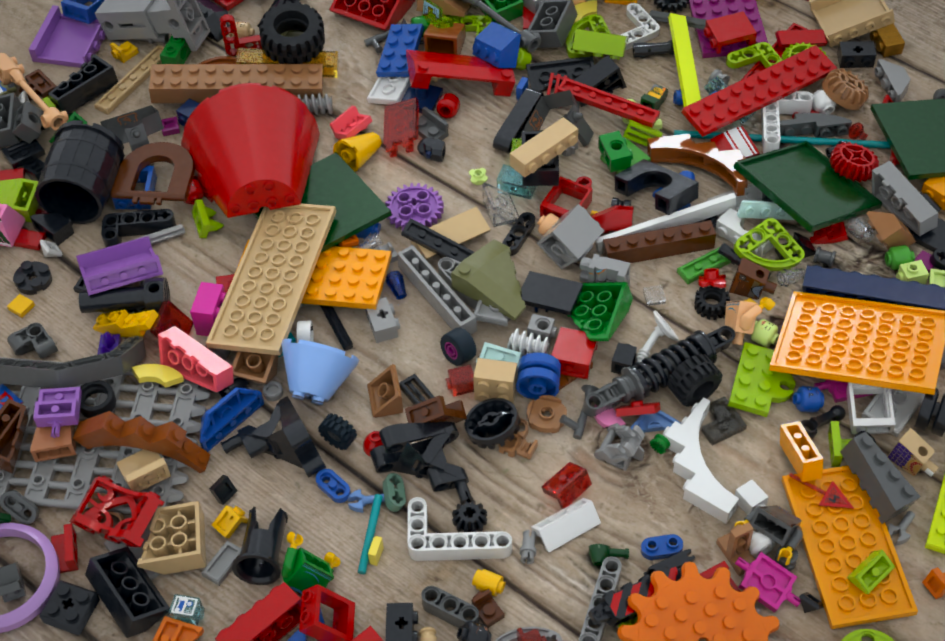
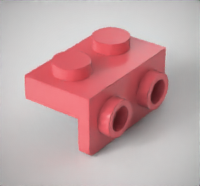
M351 106L332 121L330 127L337 139H344L356 136L373 121L370 115L359 114L356 106Z

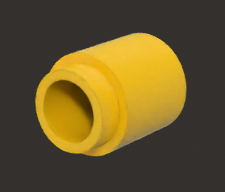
M478 569L472 580V585L476 586L477 590L484 592L490 589L494 597L498 593L502 594L506 584L503 581V576L486 569Z

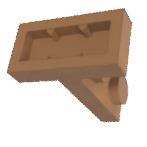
M749 522L744 525H736L730 533L717 538L716 541L738 576L745 573L742 568L734 564L739 556L749 564L755 560L749 551L754 530Z

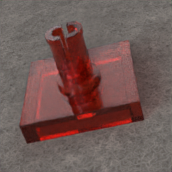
M163 301L158 312L159 316L152 325L150 332L158 338V334L176 326L189 335L193 327V321L171 301Z

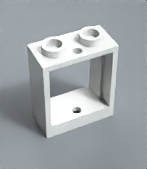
M848 382L846 393L851 434H857L860 431H866L869 434L893 433L895 418L891 389ZM883 394L885 418H856L854 395Z

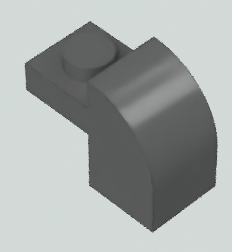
M18 562L0 567V596L3 597L4 603L26 596L25 585Z

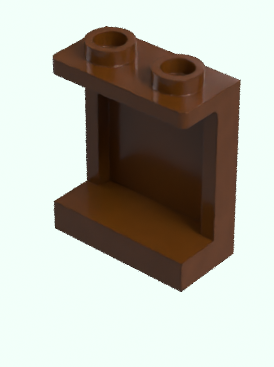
M440 395L405 408L408 423H458L467 419L461 400L445 405L444 397Z

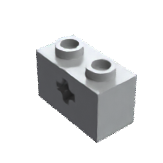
M387 297L378 300L376 310L365 309L376 343L398 337V329H400L398 318L394 319L395 310L393 304H389Z

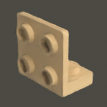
M143 449L117 462L120 472L132 491L140 492L171 477L167 463L156 452Z

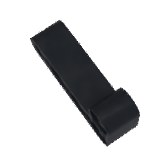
M170 209L110 213L102 219L101 236L106 248L121 244L122 237L148 235L176 226L174 214Z

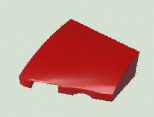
M844 221L816 230L813 237H810L812 244H831L849 240Z

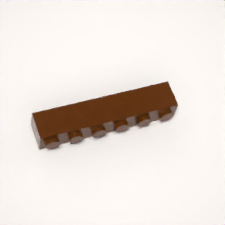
M711 220L603 239L602 255L603 257L636 263L713 249L715 247L716 232Z

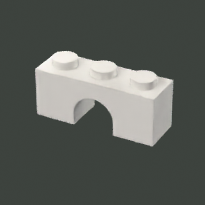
M729 208L717 220L715 232L735 244L738 238L749 231L743 229L745 218H738V212ZM752 234L754 240H762L759 234ZM768 240L752 251V253L763 258L773 248V244ZM747 242L743 246L740 245L739 247L746 248L749 242Z

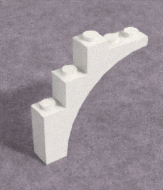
M703 397L699 403L696 402L689 417L685 416L681 424L675 421L671 427L667 426L663 436L670 442L668 449L676 453L672 461L674 463L673 472L687 480L683 486V499L727 524L737 510L739 498L726 490L714 478L701 454L699 431L710 407V401Z

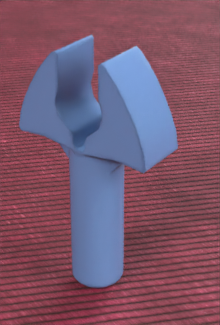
M361 489L354 491L349 495L348 502L355 500L359 502L349 503V509L364 513L363 507L366 504H373L375 495L364 496L361 493ZM380 494L383 496L382 502H385L384 494Z

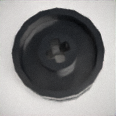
M936 388L935 395L925 394L914 428L925 431L930 420H933L932 434L943 437L945 432V393L942 396L941 402H937L939 389Z

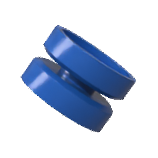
M536 352L522 356L518 362L516 380L518 393L532 400H537L542 395L556 396L559 393L561 363L554 356L546 353Z

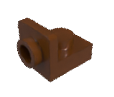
M490 589L478 592L471 600L472 605L479 611L480 621L488 628L505 618V613L492 598Z

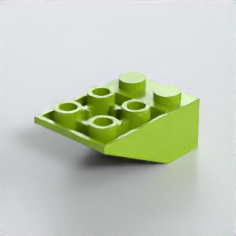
M24 178L1 180L0 204L9 205L25 218V222L32 223L30 216L35 215L39 206L35 197L39 181Z

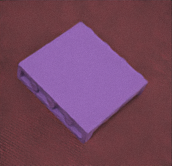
M52 5L29 48V52L33 62L81 68L84 62L88 63L91 61L90 57L94 54L96 55L97 51L100 50V45L105 40L106 35L98 19L87 24L63 16L59 6Z
M149 236L76 256L88 295L163 275L159 257L155 255Z

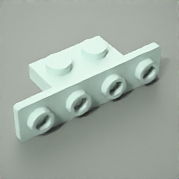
M743 200L737 213L738 218L794 220L776 203L768 201Z

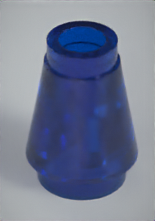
M399 271L388 273L385 282L396 299L401 300L405 298L407 294L403 274H400Z

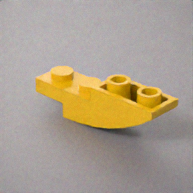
M125 309L102 313L97 317L93 329L101 333L108 331L111 334H120L121 337L144 336L145 332L152 327L159 314L155 310L129 314Z

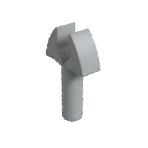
M912 511L906 513L898 526H894L891 523L888 526L890 537L899 533L895 546L904 544L910 539L911 535L906 533L905 530L915 517Z

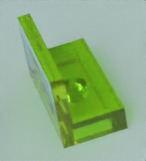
M423 0V17L426 21L437 28L453 27V20L442 13L441 7L429 0Z

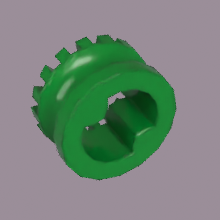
M656 434L654 439L650 441V446H652V449L655 448L654 451L657 450V453L664 454L666 449L670 447V442L665 436Z

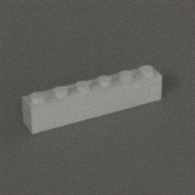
M411 245L397 253L400 270L452 330L461 327L469 332L470 335L477 331L476 316L420 252Z

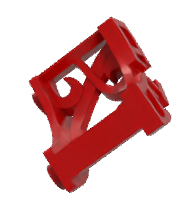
M98 476L94 478L93 483L69 522L91 534H95V532L97 534L102 533L105 535V540L117 544L123 542L128 547L138 548L141 547L145 540L141 536L157 507L163 506L164 501L160 500L161 497L154 492L132 491L114 484L113 480L106 476ZM97 487L107 490L105 496L97 493L98 498L102 501L99 504L91 499ZM90 502L94 507L82 515L86 505ZM128 504L131 509L132 518L120 521L113 528V517L107 510ZM103 513L105 514L107 519L105 522L100 523L101 519H105L102 515H100Z

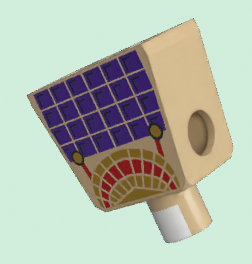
M912 428L903 435L887 456L891 462L912 476H916L922 469L932 477L939 468L929 460L935 453L934 449Z

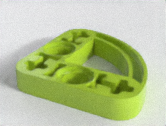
M598 14L589 15L573 24L566 38V52L569 58L593 56V52H586V55L577 54V50H573L576 29L583 30L589 27L590 31L611 34L602 16Z
M774 218L766 219L738 238L733 247L734 252L741 259L742 257L769 271H782L793 268L800 264L805 256L804 250ZM752 234H759L762 240H754ZM778 238H785L788 244L781 245ZM769 240L785 259L768 260L753 254L752 251ZM747 242H749V244L747 245L746 248H742V249H741V248L739 247L740 245L743 246V245H745ZM796 253L799 255L798 257L792 256V254Z

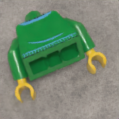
M289 532L287 541L291 545L287 548L281 571L283 581L300 595H302L303 590L317 584L326 588L328 583L334 579L333 567L340 565V558L335 556L334 553L328 552L323 560L301 547L297 550V546L303 543V537L297 534L294 540L295 533Z

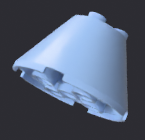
M283 339L281 346L289 392L293 394L292 398L297 400L307 398L311 399L313 404L323 405L324 402L329 401L359 363V359L356 356L352 355L349 358L345 356V351L331 346L300 339L298 343H291L292 339Z

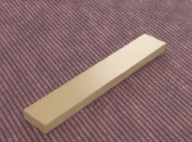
M158 44L94 104L95 109L109 115L150 76L151 64H162L160 54L164 46Z

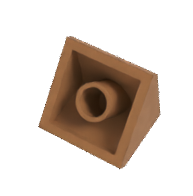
M237 351L232 364L233 376L267 384L277 375L279 355Z
M392 364L367 384L372 415L375 418L404 413L396 366Z

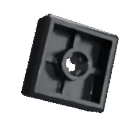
M60 580L39 617L45 624L80 635L100 599L97 592Z

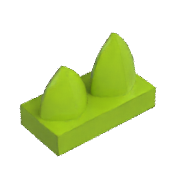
M195 200L192 209V216L199 238H207L208 232L224 227L222 223L208 219L213 217L216 211L204 206L203 200Z

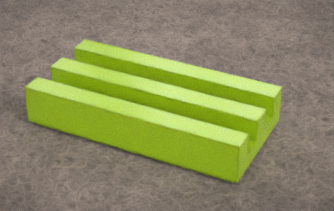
M630 120L623 137L647 147V140L645 139L654 137L632 129L631 126L657 137H662L663 133Z

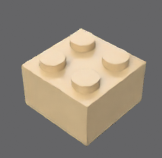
M477 358L473 376L474 400L482 402L491 398H503L514 404L517 390V363Z

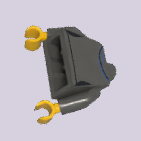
M777 505L758 506L744 518L745 521H737L735 523L736 526L749 522L754 529L778 544L785 546L786 548L780 550L777 561L781 557L787 558L785 565L790 564L792 551L795 552L803 539V531L800 527L801 519Z

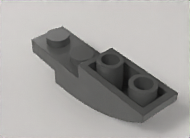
M796 113L794 119L780 121V136L813 134L815 138L849 135L852 121L831 114Z

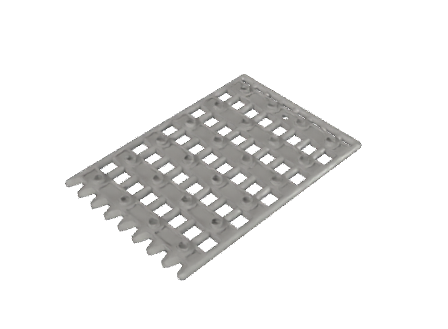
M132 368L123 375L102 379V381L107 382L112 387L116 397V405L112 413L115 412L116 407L132 409L130 418L119 417L122 420L128 421L142 416L154 426L173 421L187 431L186 437L188 433L200 431L201 423L191 419L195 416L204 415L207 410L206 407L196 404V401L211 397L210 391L201 388L200 385L184 379V382L179 383L178 388L161 387L162 385L156 382L140 383V385L123 384L126 375L135 376ZM84 384L76 385V386H72V387H81V386L84 385ZM22 386L20 391H12L23 401L22 405L26 406L29 419L13 474L0 468V497L3 493L9 491L11 485L26 486L24 497L36 506L78 509L93 483L95 475L112 476L111 480H113L114 484L129 489L117 466V462L143 449L121 446L120 451L103 450L104 446L87 449L81 445L80 448L76 447V455L78 456L75 465L60 464V458L40 462L20 460L22 451H30L32 443L25 442L28 434H35L36 426H31L35 402L38 401L39 390L44 389V387ZM121 391L137 392L135 401L118 400ZM98 393L96 398L88 397L85 405L98 406L108 396L105 393ZM159 394L175 396L174 403H157ZM154 411L171 412L169 421L152 420ZM81 413L79 414V421L89 419ZM187 437L188 439H190L191 441H193L195 444L198 445V443H197V441H196L195 439H192V438H190V437ZM159 454L167 463L171 477L140 492L149 493L151 491L161 497L160 500L164 501L161 507H166L171 502L184 499L183 492L174 489L173 485L186 483L189 481L187 474L178 471V468L187 465ZM100 458L117 459L115 468L98 467ZM16 468L33 469L30 479L14 477ZM55 472L72 473L70 482L53 481ZM97 487L94 492L107 493V490ZM50 489L67 490L64 500L47 498ZM11 497L10 502L15 504V499ZM127 504L107 510L131 514V509Z

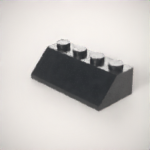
M128 546L90 558L85 576L126 638L146 632L170 611V607L143 568L137 567L138 560Z

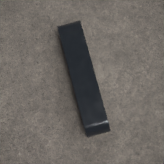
M530 88L524 90L493 140V148L507 153L512 152L521 138L522 131L541 96H544L543 92Z

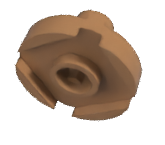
M552 395L539 396V399L535 401L533 399L527 407L529 426L531 429L539 432H559L560 428L564 425L559 422L561 416L566 415L567 417L566 407H564L559 398ZM546 411H549L551 416L546 417L542 413L544 414Z

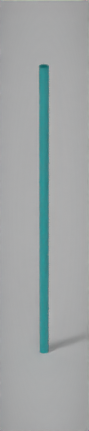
M674 130V135L690 134L691 138L712 139L722 133L712 132L702 137L698 131ZM748 134L752 141L762 142V135ZM780 136V143L798 144L807 141L813 145L834 146L839 141H847L868 148L891 149L888 141Z

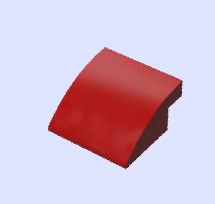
M334 0L329 10L387 31L390 29L391 24H397L403 18L415 0Z

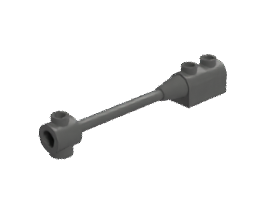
M461 0L464 3L479 7L502 26L521 34L519 48H524L532 53L541 44L539 33H531L527 29L520 31L483 3L482 0Z

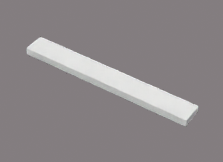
M730 193L676 211L670 215H664L598 237L596 239V250L598 254H602L603 239L692 224L725 213L729 208L734 210L736 209V196L734 193Z

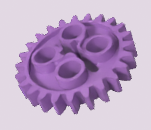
M411 183L410 187L404 184V189L397 187V192L392 191V196H388V201H385V205L391 210L392 214L387 219H390V224L395 223V228L401 226L402 230L410 218L424 226L431 227L432 223H438V219H441V214L444 213L442 196L438 194V191H433V187L427 189V184L423 187H420V183L417 186Z

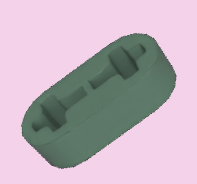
M396 473L388 474L383 481L385 505L389 510L398 512L406 503L404 482L400 475Z

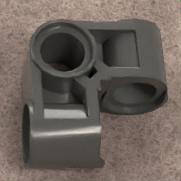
M32 323L10 334L7 338L8 344L15 355L18 356L35 350L40 359H44L58 351L54 341L40 323Z

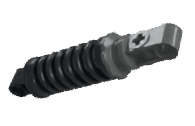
M722 326L707 335L703 331L697 330L686 337L685 340H680L676 344L670 345L668 349H662L659 353H654L651 357L644 358L642 362H636L633 364V367L622 368L621 377L613 378L612 383L604 385L586 397L582 406L583 412L587 416L594 417L608 409L614 408L621 402L626 404L632 398L635 401L644 400L650 395V391L658 392L659 386L666 388L672 372L682 362L692 356L705 354L715 364L717 353L730 346L735 338V331L730 326ZM589 402H594L597 407H592Z

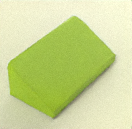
M877 550L872 552L847 578L865 594H869L895 566L883 550Z

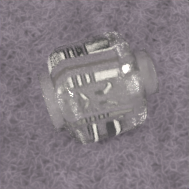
M853 217L846 225L847 235L857 244L868 243L874 237V230L864 217Z

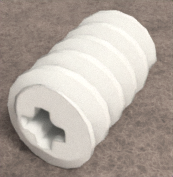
M517 328L509 338L507 349L520 351L522 355L536 352L549 354L550 343H548V337L541 341V335L534 339V333L526 337L525 330L519 335V329Z

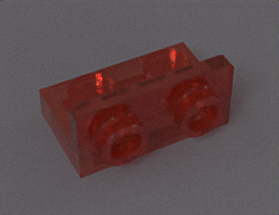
M569 462L541 488L545 494L557 499L560 507L564 509L588 489L592 482L585 468Z

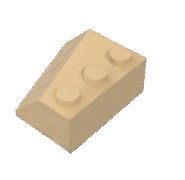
M199 501L157 508L149 529L148 540L144 543V551L141 558L138 559L137 567L163 575L205 568V521Z

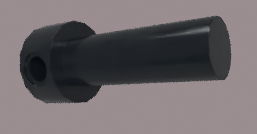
M166 277L145 279L144 286L114 288L88 295L87 290L79 292L81 313L119 311L124 309L155 310L159 315H168L170 313V289Z

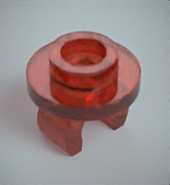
M859 122L849 128V137L853 140L857 138L865 140L868 136L864 132L863 124Z

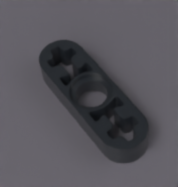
M530 212L522 213L502 243L510 247V256L516 255L534 229V214ZM520 231L524 234L522 236H516L514 233Z

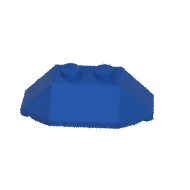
M236 387L225 397L221 398L211 409L207 410L201 417L200 444L202 449L209 452L264 405L262 393L259 390Z

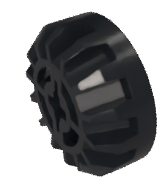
M491 398L475 405L468 412L467 419L464 422L465 430L473 444L478 445L482 449H486L487 446L489 449H495L496 444L504 447V441L507 439L512 441L515 438L514 434L519 432L521 420L512 402L503 398Z

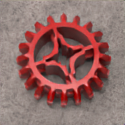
M851 142L837 144L834 150H832L829 162L831 168L835 169L834 172L846 177V179L857 180L858 182L871 180L872 170L879 166L878 156L874 155L873 151H869V148L857 145V143L852 144Z

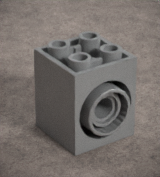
M578 204L563 214L540 238L537 244L562 270L573 262L577 263L593 248V243L604 230L588 214L587 210Z

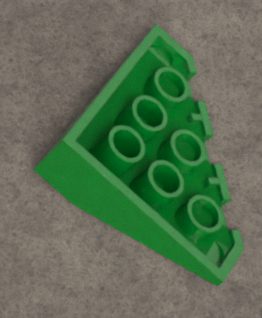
M583 283V290L571 316H567L571 317L574 324L586 333L590 341H609L629 312L633 300L628 283Z

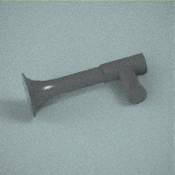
M404 18L401 24H407ZM389 30L365 39L366 47L373 45L375 51L381 53L383 48L378 42L387 38Z
M583 385L581 387L582 391L585 392V399L590 393L599 389L593 385ZM582 409L577 422L566 417V415H562L559 422L574 429L573 438L580 440L582 439L587 422V415Z

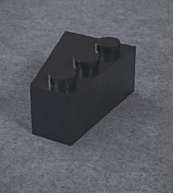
M609 56L601 59L583 74L573 79L611 94L613 90L619 87L622 89L627 87L620 68ZM577 101L581 107L588 105Z

